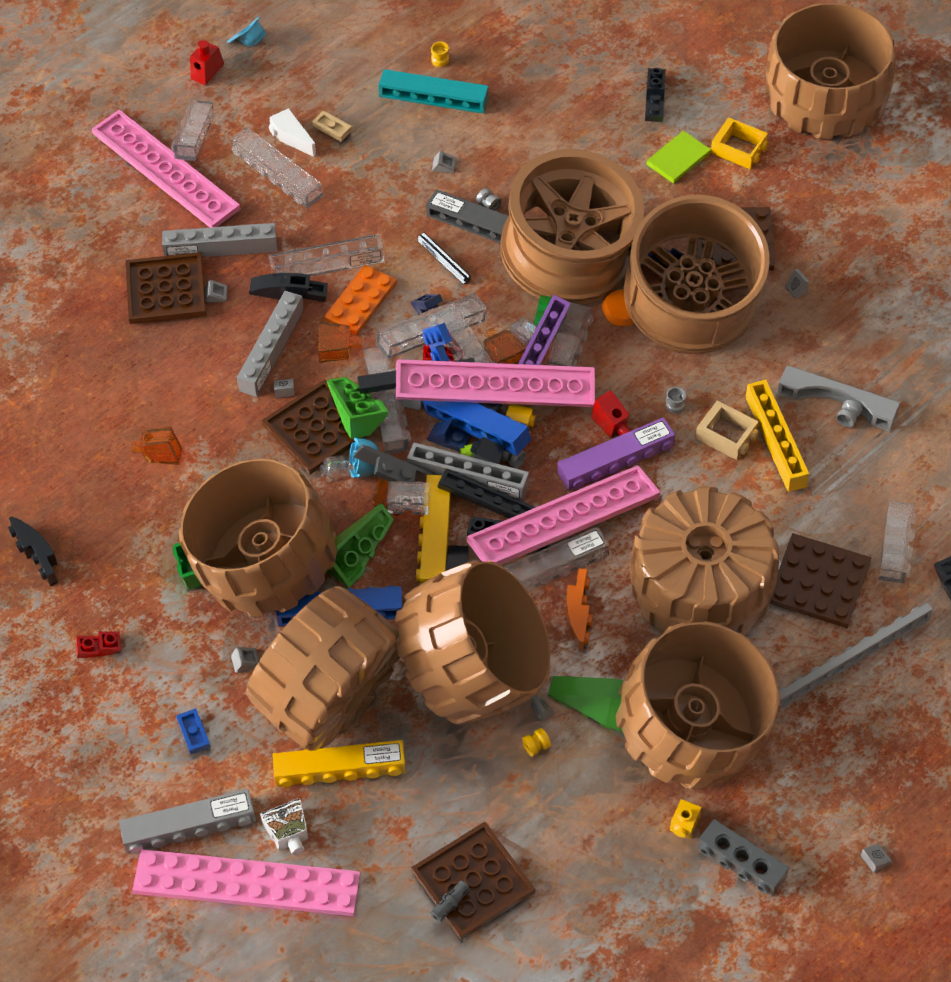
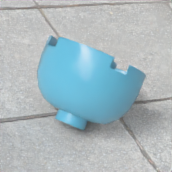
M354 438L355 442L351 444L349 464H353L354 470H350V475L352 478H368L374 474L375 466L354 458V454L362 445L370 446L378 451L379 449L374 442L368 439Z

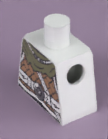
M300 798L260 813L264 828L279 850L289 847L292 855H298L304 851L302 842L308 839V833Z

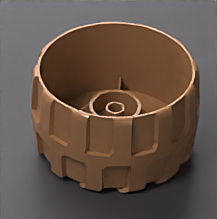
M818 3L791 13L783 20L779 29L774 32L767 58L766 94H770L772 112L775 116L780 115L787 121L790 129L798 133L802 131L812 133L815 138L832 139L835 135H842L846 138L860 134L865 126H872L881 118L889 99L894 82L896 63L893 36L876 16L848 4Z
M276 459L243 460L211 475L201 484L191 499L188 500L182 512L179 540L191 568L203 587L213 595L223 608L230 612L236 609L247 612L249 617H264L265 612L275 610L279 612L288 611L298 605V600L305 595H313L325 581L324 574L333 567L336 560L337 547L334 542L336 530L322 499L298 469L281 463Z
M701 486L695 491L683 493L681 490L668 494L665 501L655 509L650 507L643 516L640 532L638 535H635L630 563L633 597L637 599L644 619L662 633L668 627L679 623L687 624L708 621L718 623L720 626L745 636L751 631L757 621L765 616L770 606L778 578L779 546L774 539V527L768 517L763 512L756 511L752 507V502L746 497L734 492L730 494L718 492V488Z
M473 560L430 578L410 590L404 596L406 602L395 615V622L399 624V637L395 640L397 654L404 659L407 667L405 676L414 691L421 692L425 697L424 704L440 717L446 716L450 722L455 724H470L499 715L539 693L540 688L547 681L550 672L551 651L541 613L520 580L500 564L493 561L480 562Z
M336 586L327 589L301 609L274 639L255 667L247 685L246 695L250 702L278 730L308 751L324 748L334 741L337 734L346 731L354 723L356 713L371 704L376 697L375 690L380 684L391 677L394 672L392 666L401 658L397 654L395 640L399 637V632L373 607L346 588Z
M703 621L687 624L679 623L668 627L658 639H652L635 658L618 692L622 697L620 706L615 714L617 728H622L627 740L625 744L627 751L635 761L640 759L649 767V772L652 776L666 783L673 780L680 782L685 788L702 789L712 782L724 783L732 779L757 756L774 729L773 721L780 709L781 694L778 690L774 675L775 671L771 663L750 639L741 633L720 626L718 623Z

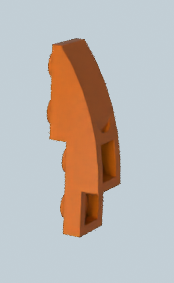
M579 568L576 586L568 585L566 603L568 627L579 652H584L585 644L589 645L590 632H587V627L592 626L593 614H589L590 606L587 605L588 595H584L585 590H589L590 578L587 577V569Z

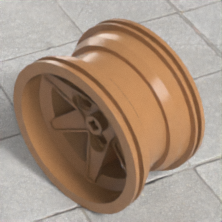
M555 150L539 155L525 164L512 183L508 203L509 216L504 223L501 235L500 252L507 272L521 288L539 299L540 295L549 297L555 295L570 302V305H583L605 298L608 294L615 291L625 279L631 251L628 249L632 245L637 228L644 218V201L637 183L616 162L586 150ZM535 207H540L548 215L546 217L524 218L525 213ZM616 231L619 239L610 244L597 232ZM549 236L556 237L555 245L543 238H548ZM578 244L584 247L585 251L573 250V248Z

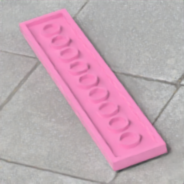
M121 110L116 111L92 128V133L207 226L218 227L241 210L240 204Z
M397 359L396 400L594 407L595 367Z
M637 465L467 536V543L482 562L493 561L502 565L660 497L661 492Z
M141 850L132 891L133 894L354 916L361 874L360 871Z

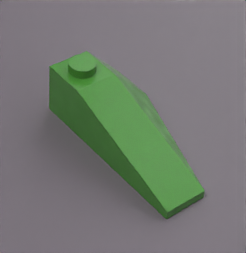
M341 377L327 380L338 413L350 439L370 436L388 416V410L381 400H374L371 398L370 393L360 394L359 385L349 378Z
M379 504L335 538L334 542L337 547L336 560L333 567L326 572L347 588L364 574L365 566L369 559L374 556L375 548L379 541L383 540L394 520L383 504Z
M570 676L552 677L548 692L549 697L569 708L573 707L582 712L583 716L591 717L605 728L623 732L622 728H617L615 716L621 702L622 695L618 694L623 680Z

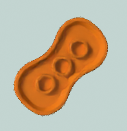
M658 281V282H656V283H654V284H652V285L659 284V283H661L662 281ZM624 290L613 291L603 299V313L610 323L617 326L634 324L625 305ZM677 294L680 298L684 297L682 294Z

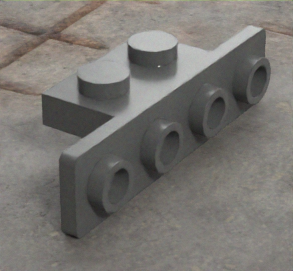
M362 445L354 454V458L375 466L374 476L409 490L413 487L414 482L422 485L426 483L427 475H434V473L424 468L414 466L407 461L392 457L370 446Z

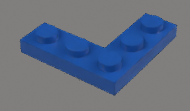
M445 322L423 329L424 334L422 337L425 344L429 345L432 351L430 352L432 360L450 361L443 345L453 340Z

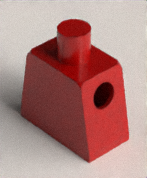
M206 40L198 42V48L190 56L191 80L206 86L224 65V61L219 47L208 43Z
M612 390L595 400L591 418L609 437H613L616 434L621 436L631 431L627 426L630 417L629 413Z

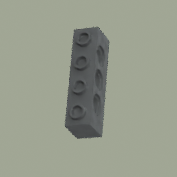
M715 819L712 820L699 838L698 849L703 855L714 858L723 868L731 869L737 873L740 879L751 882L764 894L768 893L773 897L788 875L789 867ZM725 845L728 849H720L718 846ZM744 857L747 861L741 862L737 858ZM757 869H762V870H764L766 873H764V874H759V873L756 872V870H757Z

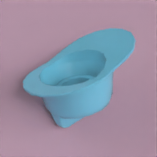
M260 16L248 27L231 37L227 43L234 39L247 46L259 43L266 36V31L258 21Z

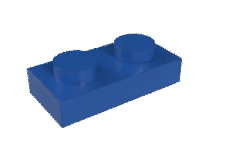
M196 708L176 715L190 755L211 747Z

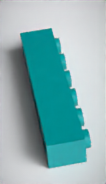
M384 69L378 84L379 97L482 114H484L489 98L487 85Z

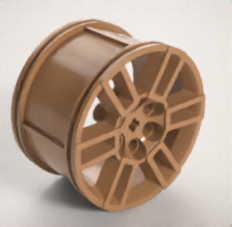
M685 195L670 199L654 208L642 220L634 235L630 263L624 282L625 305L630 318L638 329L656 344L670 351L685 354L715 351L737 340L745 332L753 319L759 294L763 289L769 271V249L762 230L743 209L727 200L714 196ZM688 238L686 255H683L680 260L664 249L661 244L673 239ZM698 239L705 240L701 259L695 258ZM717 244L729 251L737 261L715 268V263L711 260L714 245ZM650 252L668 268H664L648 256V253ZM640 266L662 282L649 286ZM742 272H745L746 274L743 277L722 280V278L736 275ZM749 287V294L735 305L722 296V293ZM677 294H682L684 297L680 298ZM696 298H701L703 302L697 301Z

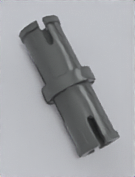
M459 881L452 891L448 894L446 893L442 897L443 900L430 912L432 918L441 923L447 914L453 909L455 910L459 906L458 903L471 891L469 886L465 882Z

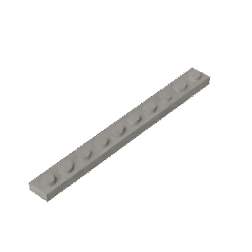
M926 603L921 607H915L910 614L905 617H898L888 627H881L873 636H866L858 645L848 647L838 657L833 656L821 667H814L809 674L796 678L786 688H779L778 690L781 694L780 709L930 620L933 610L931 606Z

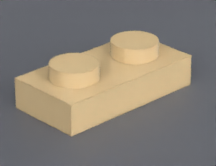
M322 111L312 121L314 128L340 142L352 131L351 125L325 111Z

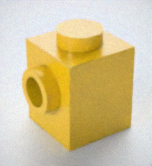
M681 799L671 820L670 831L679 837L691 839L700 818L701 807Z

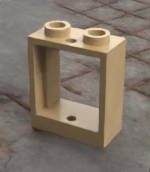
M717 400L697 426L696 439L737 460L741 454L744 455L747 452L751 440H756L759 434V430H757L759 421ZM721 417L746 430L737 443L712 431Z

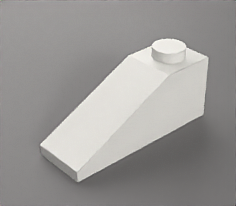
M289 108L269 117V130L273 136L276 135L279 141L313 157L316 156L315 142Z

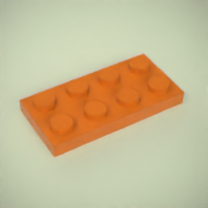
M364 265L326 313L324 321L358 336L397 285V279Z

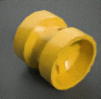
M444 42L434 43L431 46L432 63L437 67H444L449 63V47Z
M543 728L535 730L532 735L522 737V743L531 757L537 755L539 750H546L551 747L550 739Z

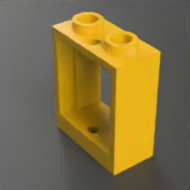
M728 117L712 140L711 154L751 169L754 163H758L762 151L765 152L768 147V133ZM732 135L755 144L756 147L751 154L728 146L726 143Z

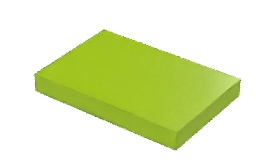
M683 130L647 160L646 165L674 184L710 154L711 149Z

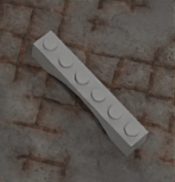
M788 365L780 379L777 392L778 395L793 400L827 398L844 403L846 400L856 401L862 407L861 415L866 418L871 426L889 432L897 416L900 402L893 399L885 398Z

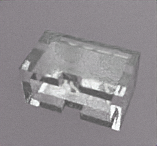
M420 481L389 482L387 495L388 512L404 514L405 510L412 511V514L429 515L430 483Z

